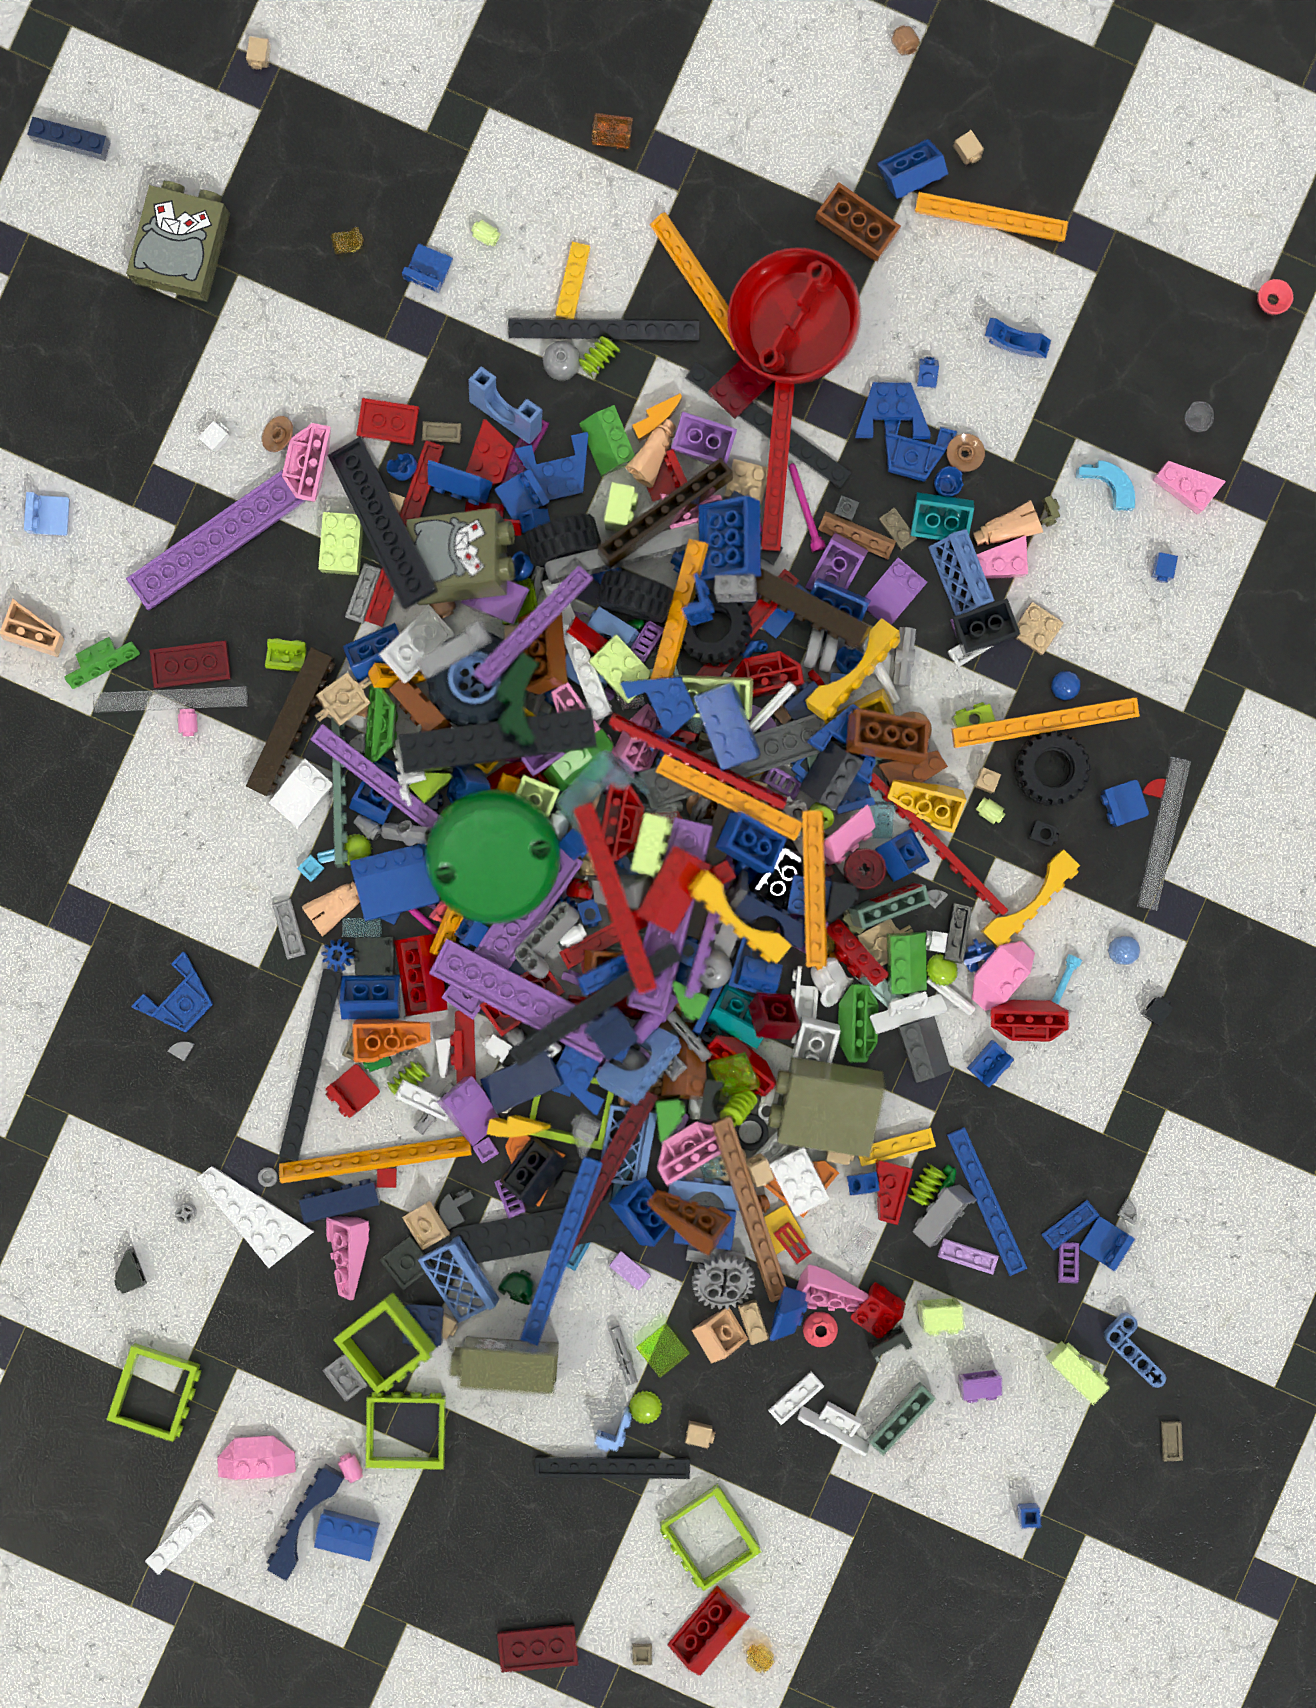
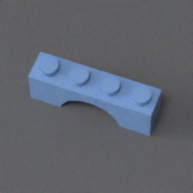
M683 1176L669 1184L668 1193L679 1196L683 1201L689 1202L695 1194L708 1191L720 1197L725 1209L740 1211L731 1184H724V1180L713 1179L712 1182H705V1178L693 1177V1180H687L686 1176Z

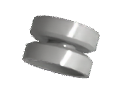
M812 628L803 667L814 668L817 658H820L819 671L829 673L832 662H834L836 657L838 640L826 635L824 641L822 640L824 629L822 628L819 631Z

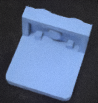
M625 1407L616 1435L597 1430L595 1444L598 1445L599 1449L617 1451L619 1446H623L626 1433L623 1431L624 1428L629 1427L632 1418L628 1407Z

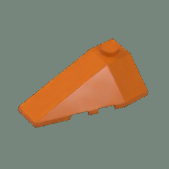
M356 1019L352 1024L354 1062H375L381 1058L431 1042L430 1022Z

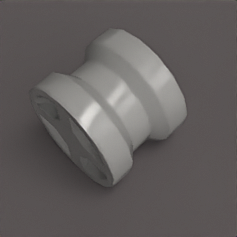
M190 1203L180 1205L175 1211L176 1220L182 1224L191 1222L197 1214L195 1206Z

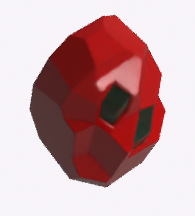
M575 878L567 885L566 894L570 898L590 900L593 890L588 880Z

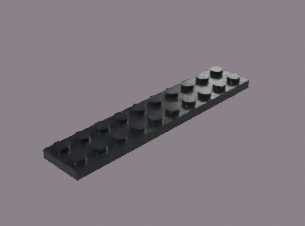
M358 437L327 455L403 610L438 592L363 439Z
M592 708L526 717L527 724L535 739L531 745L526 744L525 746L515 740L516 736L512 733L508 735L499 729L500 725L497 722L399 735L403 773L405 775L597 748Z
M602 1200L577 1245L628 1236L630 1231L611 1208L610 1202ZM566 1207L451 1228L448 1230L450 1233L448 1236L436 1242V1248L438 1249L451 1242L453 1238L460 1236L476 1263L551 1250ZM449 1249L442 1252L443 1258L452 1260L453 1255ZM440 1262V1270L450 1269V1264Z

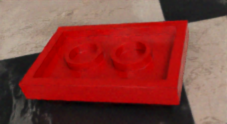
M362 398L356 436L414 445L419 406Z

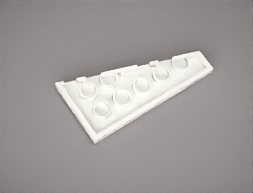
M211 1166L196 1178L268 1268L273 1266L314 1232L313 1229L300 1223L297 1219L289 1216L261 1196L256 1195L214 1166Z

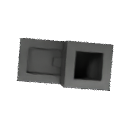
M466 1188L456 1193V1198L450 1192L442 1200L440 1217L447 1230L465 1221L466 1218L459 1206L475 1197L472 1189L469 1191Z

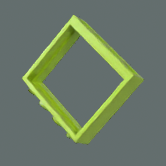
M594 1075L591 1083L599 1085L595 1077L596 1075ZM608 1091L599 1138L553 1128L530 1135L602 1150L610 1104H612L614 1093ZM541 1095L534 1097L530 1119L536 1120Z
M393 1293L333 1339L376 1394L382 1390L388 1391L394 1386L393 1382L395 1380L400 1382L407 1376V1371L412 1373L420 1366L419 1362H427L432 1357L431 1353L436 1348ZM384 1310L389 1313L420 1352L419 1355L385 1380L350 1337Z
M134 1343L130 1348L107 1420L173 1442L177 1437H180L183 1431L181 1423L183 1418L186 1419L190 1408L187 1407V1404L194 1397L196 1389H193L195 1381L198 1382L201 1376V1371L199 1370L201 1364ZM139 1355L190 1371L170 1432L119 1415Z
M372 1392V1395L369 1394L367 1397L366 1468L443 1469L445 1466L446 1396H441L439 1392H432L430 1395H422L421 1392H411L410 1395H403V1392H391V1395H383V1392L378 1394ZM375 1402L439 1403L438 1457H374Z
M718 1483L660 1522V1532L665 1540L669 1539L672 1544L670 1545L671 1550L676 1556L679 1554L683 1560L681 1561L683 1568L686 1572H691L693 1583L697 1588L701 1587L703 1592L761 1553L760 1546ZM714 1495L749 1549L704 1578L669 1525Z

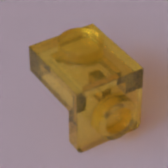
M354 227L351 231L338 232L331 235L335 254L356 252L363 244V236L359 232L358 227Z

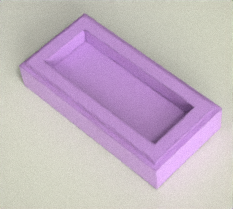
M622 1251L619 1252L609 1265L611 1269L638 1291L651 1276Z

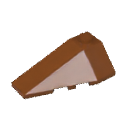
M685 1022L692 1031L696 1023ZM679 1035L678 1040L681 1048L677 1056L687 1066V1069L675 1081L664 1072L661 1096L700 1100L703 1098L706 1082V1061L702 1062L699 1056L688 1048L687 1042Z
M657 1190L647 1202L691 1246L707 1256L717 1246L732 1220V1217L715 1207L709 1206V1208L698 1205V1202L695 1201L691 1203L683 1201L679 1196Z

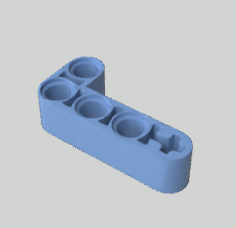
M1129 1313L1120 1314L1104 1331V1339L1149 1384L1157 1388L1163 1386L1166 1381L1165 1374L1128 1338L1137 1328L1136 1318ZM1126 1318H1131L1132 1322L1129 1327L1123 1326V1321ZM1117 1332L1118 1338L1115 1341H1110V1334ZM1126 1346H1132L1131 1353L1127 1355L1124 1354V1348ZM1141 1359H1145V1366L1143 1368H1138V1361ZM1151 1370L1157 1375L1158 1380H1155L1148 1372Z

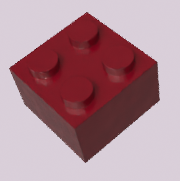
M757 992L748 1006L756 1037L791 1040L801 1027L792 995Z

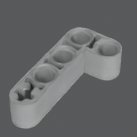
M478 621L469 626L466 632L420 658L416 663L425 678L429 679L487 645L492 639L482 622Z
M561 902L529 934L515 951L516 959L525 970L540 979L548 974L549 965L543 957L575 925L579 919V912L568 903Z

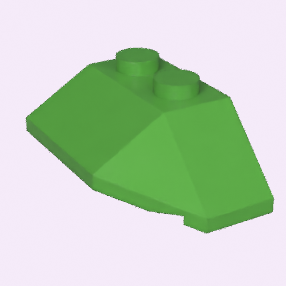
M369 686L368 700L370 704L368 705L364 757L374 763L394 746L397 738L395 728L398 712L397 706L383 688Z
M603 728L595 733L597 748L569 751L543 773L551 786L560 789V791L579 794L585 779L595 782L609 771L614 744Z
M851 985L839 1002L838 1024L840 1026L838 1043L849 1062H867L878 1041V1034L875 1033L870 1016L878 1013L879 1004L869 985Z

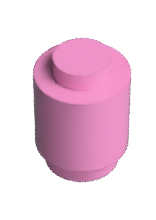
M180 709L178 714V733H182V737H193L194 733L198 732L195 709Z
M348 1452L339 1457L338 1465L345 1480L353 1483L363 1477V1469L355 1454L351 1455Z

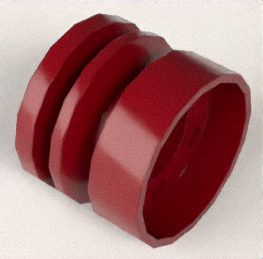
M860 849L847 857L844 862L843 872L845 879L850 885H856L857 889L864 890L874 888L881 883L885 877L886 866L884 859L876 851ZM863 864L869 869L865 872V875H862V871H859V867H862Z

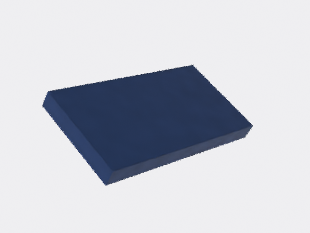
M548 1049L521 1067L515 1063L480 1079L496 1114L564 1084Z

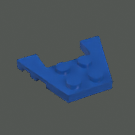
M873 382L855 438H873V420H912V439H930L931 433L912 384Z
M884 420L888 472L925 482L947 450L950 441L956 436L957 431L940 427L936 445L897 435L901 420Z
M588 432L571 435L575 456L536 464L532 445L515 448V452L524 467L531 469L548 500L583 493Z
M682 676L623 681L620 683L627 699L643 692L647 693L662 725V728L653 732L667 739L697 713V709Z
M851 704L809 738L807 742L819 751H823L833 736L847 746L849 714L855 709L860 708ZM859 754L863 757L864 762L856 776L869 784L872 780L871 775L876 760L873 756Z
M182 952L171 964L185 977L181 984L159 1007L146 994H142L131 1007L183 1032H188L209 1010L213 1002L185 952Z
M566 1045L556 1068L564 1085L593 1114L598 1115L605 1099L587 1091L600 1062ZM630 1047L613 1059L623 1063Z

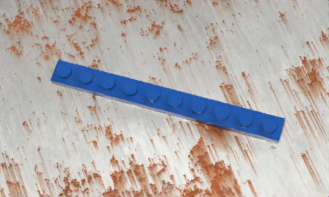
M586 1156L583 1158L520 1337L522 1341L536 1346L539 1345L603 1162Z

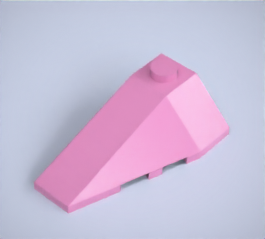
M359 1217L326 1218L327 1241H331L333 1253H330L331 1260L334 1259L336 1264L334 1275L338 1294L346 1299L353 1300L369 1241V1222Z
M809 1264L800 1275L796 1288L798 1291L807 1293L805 1301H808V1309H817V1306L828 1307L829 1311H835V1308H844L847 1312H854L869 1295L830 1271Z

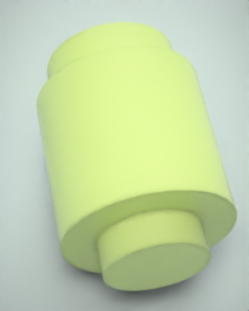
M483 220L480 222L476 221L471 229L473 232L472 237L487 246L491 245L494 247L501 236L498 229Z
M984 797L976 808L980 812L979 815L992 824L995 822L1000 823L1005 815L1003 813L1004 808L990 798L988 800Z

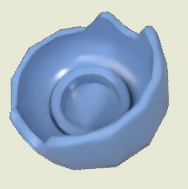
M1130 936L1116 937L1109 944V956L1116 964H1132L1139 958V943Z

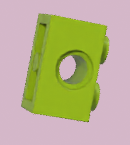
M984 702L973 705L974 709L967 711L964 708L956 711V715L951 717L954 727L973 725L969 721V716L972 714L978 717L977 724L996 721L991 705H985Z

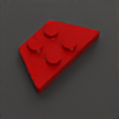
M485 419L483 420L466 472L493 482V486L503 484L515 448Z

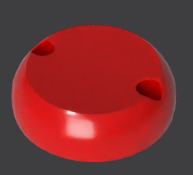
M806 248L776 251L753 264L737 283L728 307L729 336L737 354L744 363L762 377L784 384H800L814 381L839 366L848 356L857 340L861 325V304L856 286L845 269L826 254Z

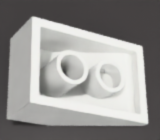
M304 759L269 803L299 828L333 790V782L310 761Z

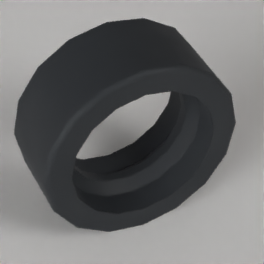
M749 1113L743 1123L755 1121L759 1124L762 1131L759 1140L755 1143H746L739 1136L741 1125H736L734 1128L741 1148L752 1151L759 1149L765 1144L769 1131L767 1124L760 1116Z

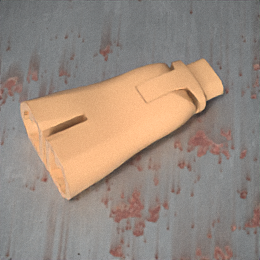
M666 419L663 425H659L650 434L644 446L625 466L633 474L637 482L649 488L653 487L666 451H668L672 443L671 438L674 437L673 432L676 426L669 419Z
M1030 500L1009 513L990 520L980 527L981 530L973 534L977 545L983 543L988 545L989 542L999 543L1013 538L1043 533V529Z
M352 881L351 884H344L301 907L323 937L353 910L360 900L356 885Z

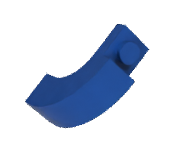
M990 318L986 327L985 336L989 338V343L1001 349L1029 357H1047L1051 340L1042 333L1020 331L1007 326L997 318Z

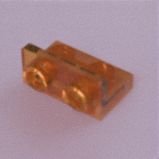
M595 113L592 144L629 148L633 118Z

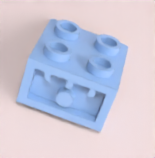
M26 492L24 531L29 534L67 536L70 499L68 497L38 496L34 492Z

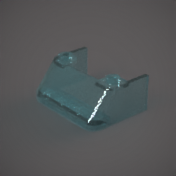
M601 751L557 798V808L571 826L582 835L574 809L592 803L610 783L617 789H625L633 782L645 794L649 793L647 783L610 751Z

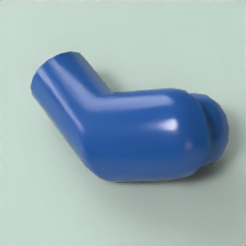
M752 640L750 644H747L746 651L740 655L745 659L749 658L753 652H766L768 644L764 640Z

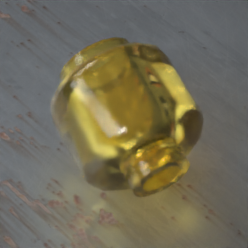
M763 1643L757 1646L753 1644L746 1652L748 1654L747 1664L757 1673H766L775 1662L773 1660V1652Z

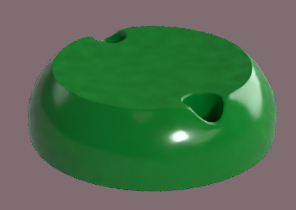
M481 790L455 800L439 815L429 833L426 844V869L436 894L452 911L474 922L503 924L523 918L537 909L546 900L557 881L560 871L561 849L553 824L544 811L524 796L506 790ZM539 840L546 842L543 844L535 845V843ZM446 865H447V866L450 867L449 869H445V870H441V871H440V869H441L443 866H446Z

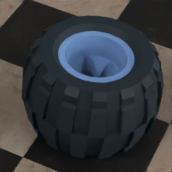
M488 632L492 639L490 643L427 679L429 696L433 705L449 722L457 726L497 722L510 705L508 702L504 704L496 698L497 694L494 692L518 657L491 684L492 688L489 692H485L484 688L486 685L482 682L480 685L476 684L473 686V678L477 679L474 676V665L476 663L482 664L505 641V639L498 637L494 633ZM456 635L452 638L450 637L445 642H443L442 645L446 644L447 642L451 641L459 635ZM464 669L469 670V675L466 677L461 675ZM463 683L468 684V689L465 691L460 689ZM474 691H478L480 693V696L474 698L472 697V693Z

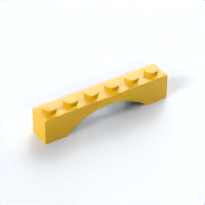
M881 618L870 630L866 652L856 668L836 682L818 686L806 699L807 708L824 721L834 716L840 704H844L849 699L851 692L861 686L862 680L874 672L875 666L886 659L888 652L898 646L900 643L899 630Z
M1064 849L1060 850L1047 863L1044 883L1035 898L1027 906L1014 914L993 918L980 932L997 948L999 945L1009 943L1011 941L1009 937L1014 932L1018 934L1025 927L1023 923L1027 919L1032 920L1038 914L1037 909L1041 905L1043 907L1046 906L1052 899L1050 896L1054 892L1058 893L1065 886L1064 882L1067 878L1072 879L1079 872L1077 868L1080 865Z
M702 870L687 887L692 891L690 895L699 902L702 900L706 904L704 907L712 914L716 912L720 916L719 920L724 925H731L734 928L732 932L739 938L744 937L747 939L746 944L753 950L758 949L761 952L760 956L768 963L770 961L778 963L791 947L776 932L752 929L742 923L728 906L722 884L709 872Z

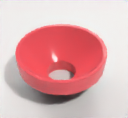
M1279 279L1267 281L1258 292L1259 306L1264 312L1271 315L1285 312L1293 301L1291 287ZM1271 294L1276 295L1278 298V303L1275 305H1271L1268 302V296Z
M814 1312L804 1321L803 1335L808 1343L813 1346H828L837 1336V1323L826 1312ZM818 1326H824L827 1329L826 1334L822 1337L817 1336L815 1333V1329Z

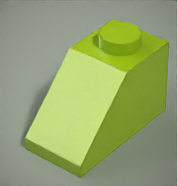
M425 773L426 780L411 783L409 787L426 804L454 777L449 773Z

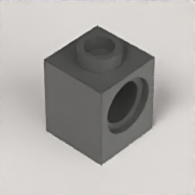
M841 495L834 515L852 522L859 502Z

